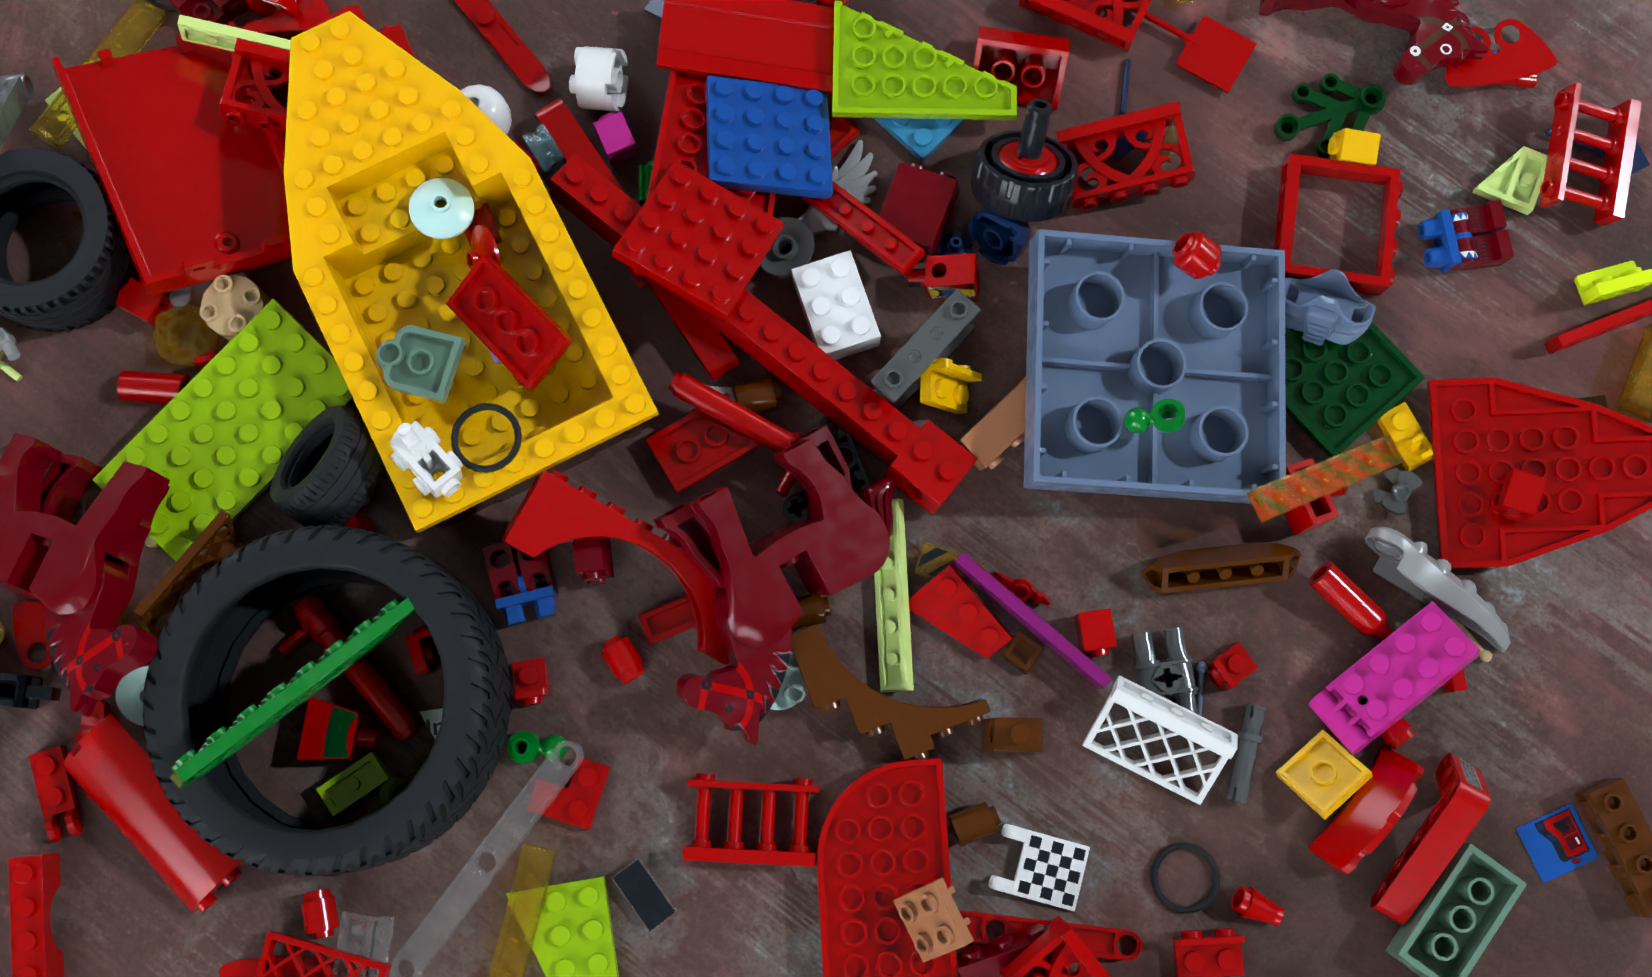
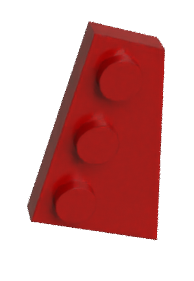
M951 563L909 597L910 611L987 659L1013 638L1011 633Z

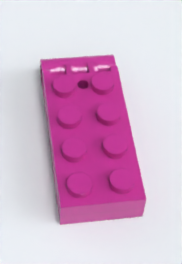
M1432 601L1327 685L1326 689L1318 693L1308 703V706L1349 752L1355 755L1480 655V649ZM1361 699L1368 701L1365 705L1359 704Z

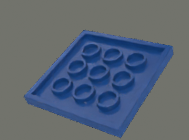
M715 76L707 77L705 84L708 179L725 189L820 199L831 198L833 182L827 93L773 83Z

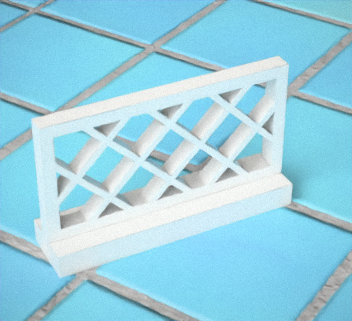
M1119 675L1113 685L1112 692L1083 741V746L1201 805L1227 760L1232 759L1235 754L1238 734ZM1116 703L1126 708L1130 718L1113 721L1110 713L1113 704ZM1105 718H1106L1107 721H1108V723L1103 724V722H1104V720H1105ZM1150 720L1158 725L1160 732L1143 736L1138 723ZM1133 724L1138 738L1121 742L1116 728ZM1111 730L1115 743L1104 746L1094 741V738L1099 732ZM1180 735L1187 739L1190 747L1172 751L1168 738ZM1163 739L1167 753L1150 756L1146 743ZM1140 745L1145 758L1132 760L1126 757L1124 748ZM1210 750L1220 755L1216 763L1202 766L1198 753ZM1192 754L1197 767L1180 771L1175 758ZM1170 759L1174 773L1162 775L1155 771L1153 763ZM1200 774L1203 785L1198 792L1185 786L1182 778Z

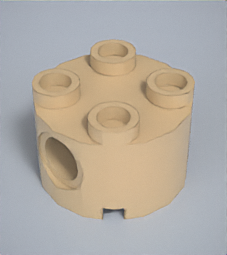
M223 274L216 277L203 294L199 312L208 327L230 342L271 299L266 292L248 278Z

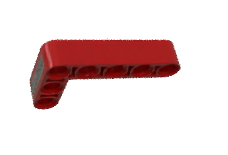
M1447 753L1443 757L1435 772L1441 798L1371 898L1370 907L1400 925L1405 924L1483 817L1491 801V795L1481 770L1452 753Z

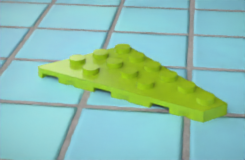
M834 1L832 117L1016 120L1017 86L1005 80H998L986 71L982 73L964 64V60L943 50H936L929 43L916 41L904 35V31L883 21H876L871 15L863 11L859 13L844 6L842 1Z

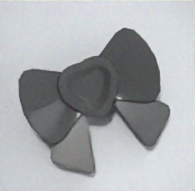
M1398 468L1384 471V477L1395 486L1392 487V493L1373 489L1374 501L1376 504L1382 503L1385 510L1394 515H1405L1406 502L1411 497L1412 492L1422 487V480L1413 472H1399Z

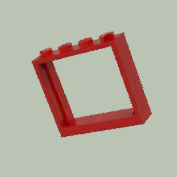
M1289 154L1281 168L1273 243L1274 250H1285V278L1307 279L1332 270L1291 264L1300 173L1384 185L1376 274L1367 275L1346 271L1341 272L1346 275L1351 287L1357 293L1380 296L1392 286L1395 279V269L1391 268L1392 257L1396 255L1398 248V239H1394L1395 228L1398 227L1401 217V211L1397 209V203L1403 192V181L1400 180L1401 169Z

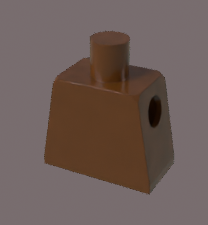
M999 717L985 719L982 721V752L1044 753V720L1042 718Z

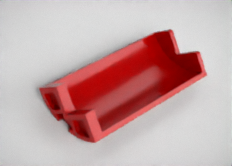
M111 713L108 714L78 742L81 746L75 751L69 752L63 766L193 914L197 910L203 913L218 900L215 896L220 891L218 887L222 884L228 887L242 875L240 869L245 864L241 860H235L219 852V848L211 846L197 835V831L192 830L178 815L179 811L173 808L163 792L165 789L158 782L152 768L154 764L151 763L148 754Z

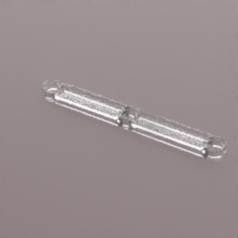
M563 741L552 749L392 960L389 972L390 977H402L398 971V965L402 960H409L413 964L414 973L412 977H420L579 768L584 759V752L578 743ZM565 746L572 747L576 752V759L571 765L563 764L559 758V753ZM484 852H488L495 857V867L491 871H485L480 867L479 858Z

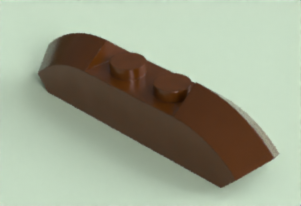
M1268 542L1189 549L1165 555L1140 573L1150 589L1161 594L1285 581L1294 575L1301 558V553L1294 547Z

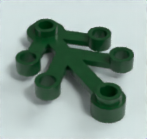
M1332 73L1326 74L1320 81L1319 89L1322 93L1312 90L1306 83H1300L1292 91V100L1297 104L1309 102L1323 108V110L1300 118L1293 114H1284L1275 123L1274 134L1282 141H1291L1300 131L1330 121L1324 137L1315 145V153L1321 158H1327L1330 154L1321 148V144L1328 145L1333 134L1340 131L1348 114L1358 111L1354 124L1349 129L1364 131L1370 115L1377 114L1383 109L1386 103V96L1380 86L1371 84L1358 88L1340 80L1337 75ZM1325 81H1331L1334 87H1328ZM1297 91H1304L1306 93V97L1299 96ZM1336 91L1352 100L1340 102L1326 95H1331ZM1365 98H1371L1374 104H1369ZM1281 127H1287L1290 130V134L1284 133Z

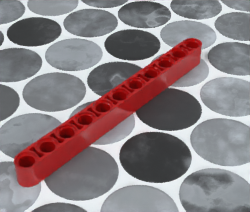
M560 97L534 113L539 124L565 163L576 154L624 192ZM642 276L713 382L740 366L735 354L716 327L702 318L664 286L646 276Z

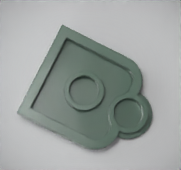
M409 325L401 328L394 339L387 340L379 345L376 352V361L384 370L383 377L385 382L395 391L446 404L466 341L461 337Z

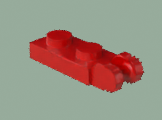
M62 745L29 755L42 815L45 818L46 834L53 843L63 838L59 819L61 814L65 813L64 820L69 834L72 836L79 835L83 829L79 814L81 807L74 778L63 766L68 752L66 746Z

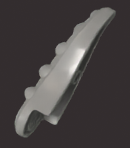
M1375 527L1368 531L1364 538L1365 542L1379 555V559L1373 568L1375 574L1426 605L1433 601L1448 617L1480 634L1498 651L1505 652L1511 643L1508 626L1498 617L1495 607L1490 602L1484 601L1477 594L1476 585L1471 580H1460L1451 573L1450 562L1445 559L1435 560L1427 554V543H1413L1404 534L1392 528Z

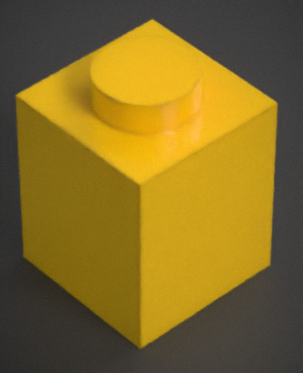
M1348 128L1337 131L1328 143L1327 150L1328 154H1330V159L1376 165L1381 134Z

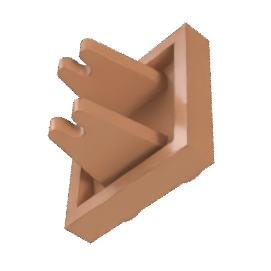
M943 878L937 879L893 900L923 963L962 948L974 941L967 928L971 921L969 917L962 918L951 896L956 891L953 886L947 888Z

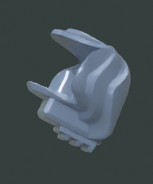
M1334 269L1307 279L1285 278V327L1304 332L1302 336L1304 341L1323 345L1325 339L1341 345L1349 344L1360 337L1371 324L1376 306L1363 300L1354 291L1343 272Z

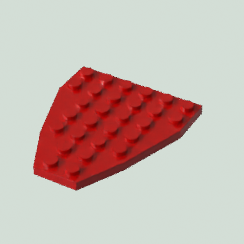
M1497 377L1429 380L1427 382L1439 559H1445L1450 562L1451 569L1509 567L1607 532L1652 508V426L1595 403ZM1514 468L1547 478L1536 515L1523 519L1522 522L1505 518L1503 511L1495 509L1505 475Z

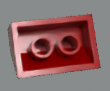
M979 26L972 68L982 73L986 71L998 80H1005L1017 86V104L1028 105V102L1033 99H1043L1048 101L1054 110H1057L1069 56V39Z

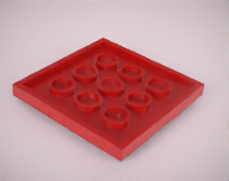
M674 160L613 248L611 256L721 320L726 321L780 235L785 223L679 161Z

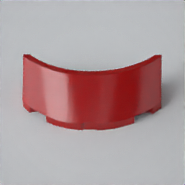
M1382 745L1370 768L1373 777L1354 793L1340 813L1309 844L1307 849L1338 873L1349 874L1366 854L1370 855L1379 846L1403 815L1418 789L1415 785L1423 776L1425 769L1414 761Z

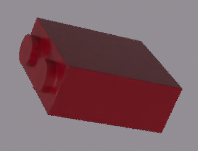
M899 163L879 216L924 249L925 255L935 256L959 195L958 180L945 172H938L936 174L926 171L923 166L916 163H910L909 165Z

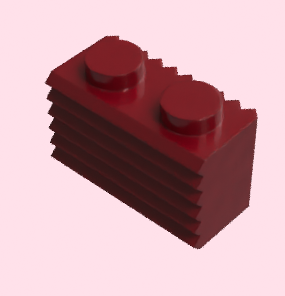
M608 537L573 539L571 545L574 548L571 551L574 553L572 557L575 559L573 562L576 566L574 571L583 578V581H587L588 585H600L607 583V578L614 577L611 543Z

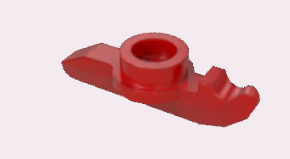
M995 571L993 577L1022 602L1030 598L1034 600V603L1050 604L1049 598L1043 592L1033 588L1028 580L1023 578L1013 579Z

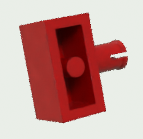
M1313 458L1286 466V479L1290 478L1323 495L1311 500L1286 487V498L1300 504L1290 510L1281 506L1294 536L1320 528L1337 518L1339 513L1332 498L1342 496L1347 491L1346 484H1343L1345 486L1333 490L1301 474L1310 469L1318 471ZM1341 476L1331 478L1339 483L1344 481Z

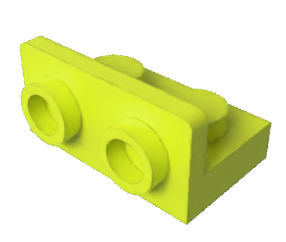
M1628 261L1578 275L1574 278L1583 305L1587 306L1645 289L1652 284V269L1642 271L1641 267H1637L1634 261Z

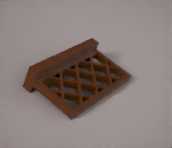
M221 510L135 608L133 612L141 625L139 629L155 635L158 639L172 610L188 589L209 568L233 551H237L245 546L238 540L230 514Z

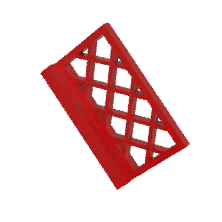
M272 930L267 932L255 977H268L273 973L275 977H284L281 968L291 961L294 962L301 977H311L322 969L326 977H335L329 964L337 959L344 960L350 971L344 977H361L360 972L368 967L379 970L378 977H388L392 964ZM276 941L285 943L290 954L289 957L280 963L277 962L273 954ZM311 950L315 952L320 965L307 972L300 956Z

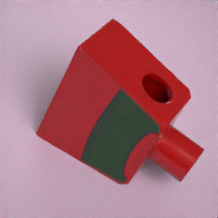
M309 697L297 760H358L361 747L378 748L381 731L365 728L367 714L326 700Z

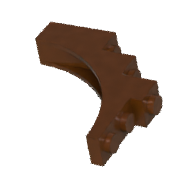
M818 624L792 633L791 649L813 708L821 707L822 712H826L841 706L839 700L844 698L857 733H866L867 737H871L884 732L885 728L883 725L889 724L901 758L904 760L908 758L910 760H918L928 757V750L935 748L930 735L935 734L936 738L947 736L955 732L953 726L964 722L967 727L985 720L984 714L991 712L987 700L982 698L964 704L941 707L918 706L891 699L865 685L844 667L829 647Z

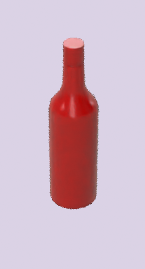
M1328 561L1322 564L1311 575L1308 584L1360 633L1376 636L1381 640H1385L1393 633L1387 623V616L1384 610L1334 563Z

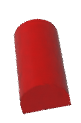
M123 370L118 377L117 394L119 399L125 403L166 406L190 382L191 377L183 374Z

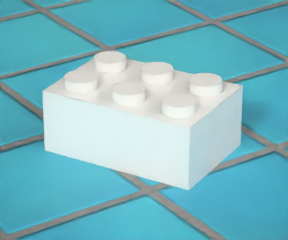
M851 250L791 269L792 282L815 345L834 360L880 346L881 335Z

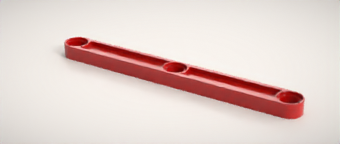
M959 910L963 919L969 917L971 921L967 925L974 940L971 943L989 944L995 940L989 938L986 934V925L991 920L1002 922L1004 926L1003 935L1010 934L1012 936L1025 932L1032 925H1047L1052 921ZM1066 922L1095 957L1130 961L1138 958L1143 948L1142 940L1133 931ZM1124 935L1131 936L1135 941V949L1127 955L1122 954L1117 946L1118 940Z

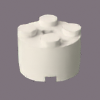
M576 47L574 54L576 69L575 75L570 76L569 90L570 93L576 94L578 106L582 109L620 111L618 107H623L628 90V76H623L622 66H628L625 52L622 49Z

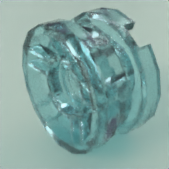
M543 123L536 127L534 133L530 134L528 132L522 136L545 173L552 169L551 165L554 163L560 164L565 161L562 152Z

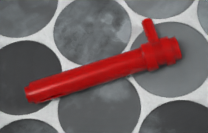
M676 372L668 386V389L673 391L672 395L776 454L791 446L790 442L801 436L797 432L794 434L790 433L685 372L683 374ZM786 470L775 492L782 497H787L796 477Z
M310 595L300 601L293 609L297 614L296 620L300 623L301 627L287 638L278 649L283 655L288 656L310 636L314 642H319L327 650L339 640H342L344 643L348 636L340 627L341 622L335 614H330L327 611L328 606L322 599H317L315 595ZM364 656L343 671L396 739L401 738L405 742L419 731L416 727L417 721Z

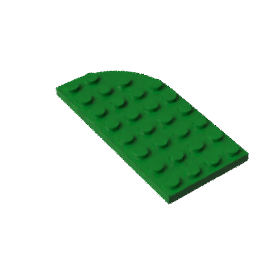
M406 598L401 603L396 599L391 601L379 611L380 613L373 618L372 622L367 619L355 628L344 643L342 640L337 641L324 652V655L318 659L317 663H314L312 660L295 673L296 675L290 680V683L286 685L282 682L272 689L258 707L252 704L241 712L231 727L226 729L223 726L210 735L198 753L192 749L184 754L171 768L173 774L170 778L179 789L193 783L389 638L413 613L415 608L409 598Z

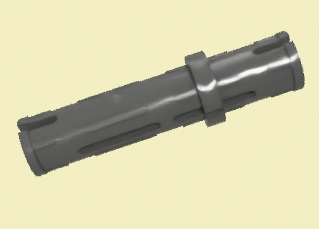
M1246 703L1241 732H1237L1239 744L1226 799L1248 804L1247 800L1259 743L1263 744L1264 739L1261 736L1267 708Z

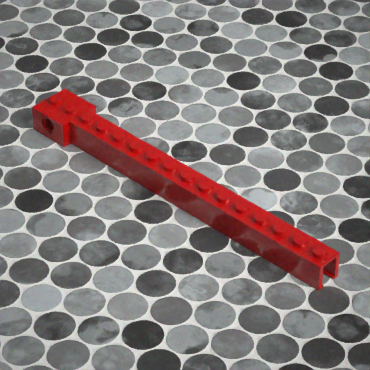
M576 154L550 179V196L613 247L618 243L642 208V206ZM746 289L726 321L721 320L669 290L886 463L889 468L883 477H890L894 481L895 487L932 516L978 460V458L929 419L921 428L918 427Z

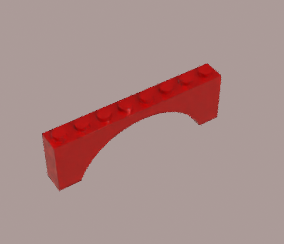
M551 468L549 473L542 471L538 474L503 534L501 541L530 557H536L557 544L584 537L616 538L646 550L665 564L683 586L690 600L696 620L697 650L727 666L729 659L713 615L711 583L685 556L683 550L679 548V543L667 534H664L662 538L651 532L654 527L640 518H636L635 522L623 516L626 510L612 502L604 505L595 500L598 494L582 485L576 489L567 484L569 478L555 469Z

